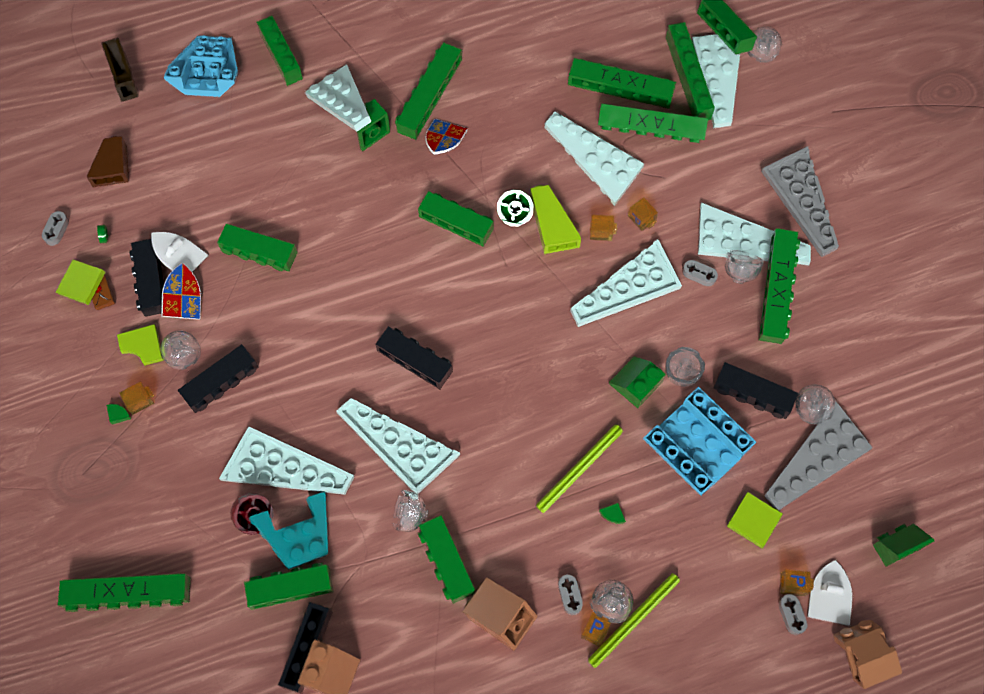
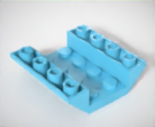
M697 387L684 400L683 404L662 424L656 425L643 437L700 496L713 487L756 444V441L700 387Z

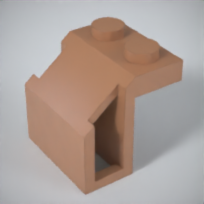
M863 620L853 627L844 628L840 632L833 634L835 642L846 651L853 680L863 689L902 674L894 646L889 647L887 645L884 631L872 620Z

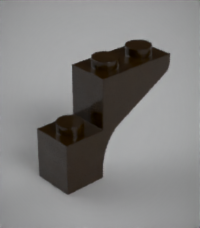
M119 37L101 42L121 102L139 97L138 89L132 77V70Z

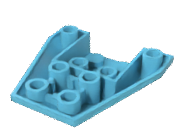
M197 36L171 62L166 70L164 79L185 95L220 97L235 84L238 75L232 38Z

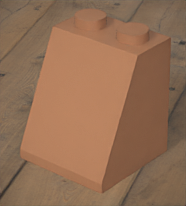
M487 577L478 586L476 593L466 603L463 613L472 622L513 651H515L538 617L525 600Z
M314 640L298 683L322 694H348L360 659L336 647Z

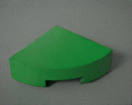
M116 404L106 405L109 421L112 425L131 419L130 414L122 406Z
M618 503L599 510L601 516L609 522L615 524H624L626 522Z

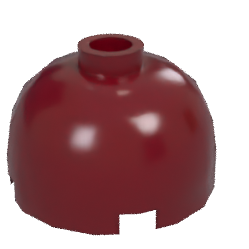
M246 493L238 497L233 503L230 511L231 520L234 526L242 533L248 535L259 534V530L255 525H252L249 517L268 511L272 521L273 507L264 496L256 493Z

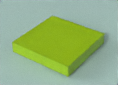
M72 260L56 293L89 305L106 272L88 264Z
M747 492L727 527L758 547L763 548L783 513Z

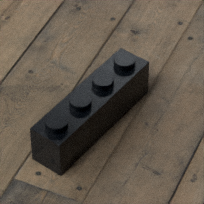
M151 239L132 242V250L129 251V254L134 262V266L131 269L133 277L136 278L134 290L138 294L139 299L136 300L137 309L145 317L161 314L162 290L164 286L161 262L155 254Z
M388 326L375 343L379 353L439 390L453 372L452 363L447 358L438 357L432 349L420 346L417 340L405 337L403 332L397 328L392 329Z
M241 344L177 391L193 412L197 413L206 409L213 400L221 398L228 389L236 387L246 376L253 375L259 367L250 353Z
M726 362L723 364L713 387L722 395H730L741 403H749L757 410L768 411L779 419H787L798 396V392Z
M309 602L278 686L299 694L303 693L305 687L299 684L298 681L313 641L322 642L333 613L329 608Z

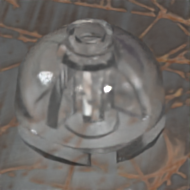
M768 26L759 27L753 31L757 36L754 47L747 53L751 58L752 56L757 58L756 61L759 62L773 61L781 50V36L774 28Z
M731 250L730 253L727 252L724 266L726 273L733 278L735 283L743 284L758 277L764 261L756 255L754 258L749 257L748 252Z
M177 330L169 333L163 339L160 351L163 360L169 367L176 370H184L198 361L201 347L198 340L191 333Z
M680 347L669 354L665 362V373L667 378L677 386H692L701 379L705 371V362L699 356L698 351L690 347Z
M808 385L799 391L795 401V410L803 421L809 424H821L823 421L832 418L835 412V398L833 393L822 385Z
M402 490L403 496H398L393 518L397 517V524L393 523V528L398 531L411 532L416 530L422 524V521H426L428 510L425 509V503L421 496L411 491Z
M607 580L600 583L594 590L590 605L598 617L602 618L604 616L609 619L608 622L620 623L625 621L631 613L634 599L631 590L625 584L616 580Z

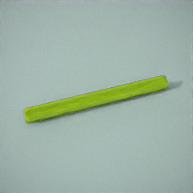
M615 424L537 503V509L545 513L622 434V428Z
M672 573L591 655L588 662L596 668L680 582V579Z

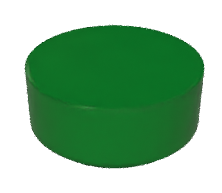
M98 225L99 243H107L106 225Z

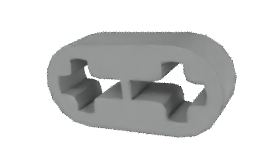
M57 211L52 213L42 232L43 240L50 246L57 245L61 241L69 224V220L63 212Z
M694 260L687 261L682 270L686 278L704 286L714 285L718 277L715 269ZM690 267H694L692 272H689ZM708 274L711 275V278L709 280L706 279V276Z
M564 575L558 583L563 607L568 614L576 615L583 607L579 587L573 576ZM565 580H568L569 583H573V585L570 587L571 593L569 594L567 588L562 587V585L565 583ZM571 596L573 597L574 603L579 604L576 607V610H573L572 607L568 608L567 606L570 604L569 597Z
M792 594L783 596L779 600V609L787 630L793 635L805 632L807 621L798 598ZM787 599L789 602L794 603V605L791 607L793 613H791L789 607H785L784 603L787 602ZM794 618L796 622L801 623L799 630L796 627H792Z

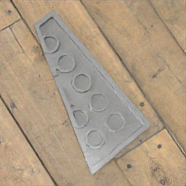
M807 146L764 167L761 172L819 255L823 257L837 250L839 245L828 218L829 213L824 205V196L818 177L815 175L814 164L810 159V151Z
M836 400L764 495L774 509L781 510L873 448Z

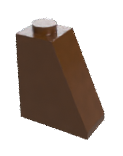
M112 136L103 139L87 174V179L92 187L129 182L127 145L122 136Z

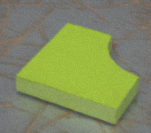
M155 324L117 334L122 354L130 353L137 355L144 366L163 361Z

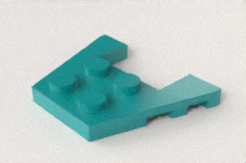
M325 492L306 499L313 518L278 530L274 529L268 511L249 517L252 525H255L260 535L267 540L272 550L288 570L328 555Z

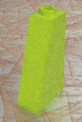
M537 185L531 188L530 197L533 202V211L544 254L580 248L581 236L550 186Z

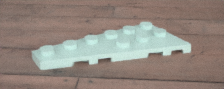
M717 34L693 37L692 43L715 107L711 119L713 128L731 126L740 54L735 55Z
M347 64L333 74L325 76L324 80L312 85L305 91L307 98L355 131L372 122Z
M554 112L545 123V129L557 142L562 144L565 151L575 159L578 166L592 181H595L602 193L606 194L615 206L643 169L644 163L557 112Z
M701 203L698 255L768 261L771 236L774 231ZM800 242L799 249L796 250V256H798L797 264H810L811 245Z
M657 239L634 260L629 261L614 273L605 283L600 284L590 295L585 296L575 304L570 311L577 327L681 289L682 285Z
M352 398L336 411L416 495L460 456L459 452L445 447L440 442L427 438L426 435L400 422L398 423Z
M248 427L219 479L221 481L345 495L354 479V475Z

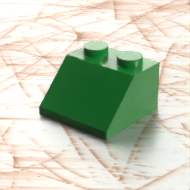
M375 99L364 104L372 122L357 131L359 146L362 152L390 133L388 113Z
M634 356L609 382V385L635 407L639 408L661 385L666 374L651 361Z
M903 524L894 529L896 533L889 535L887 532L877 537L878 542L873 544L885 567L923 549L933 543L934 539L915 524L908 527L906 524Z

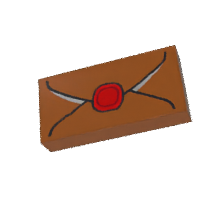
M105 274L92 298L97 311L115 304Z

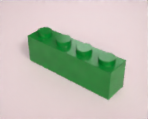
M701 0L697 14L735 55L753 49L757 38L756 34L723 0Z
M273 16L257 21L260 35L286 85L288 86L303 80L300 66Z
M428 191L418 207L420 218L483 247L494 229V221L490 217L477 214L473 209L464 208L453 200L449 201L443 198L438 193Z
M225 224L217 241L224 254H234L246 261L250 259L262 266H272L278 271L285 270L289 272L298 253L295 244L229 224Z
M442 516L419 525L420 532L417 534L421 543H426L429 549L425 552L430 563L434 561L437 567L434 572L438 581L442 580L445 585L442 591L446 600L451 599L454 604L475 594L473 584Z
M323 563L312 564L311 568L303 569V567L293 568L291 572L284 574L281 571L270 574V577L265 578L255 576L251 577L250 581L244 582L247 607L251 610L333 593L330 569L327 564L324 565Z

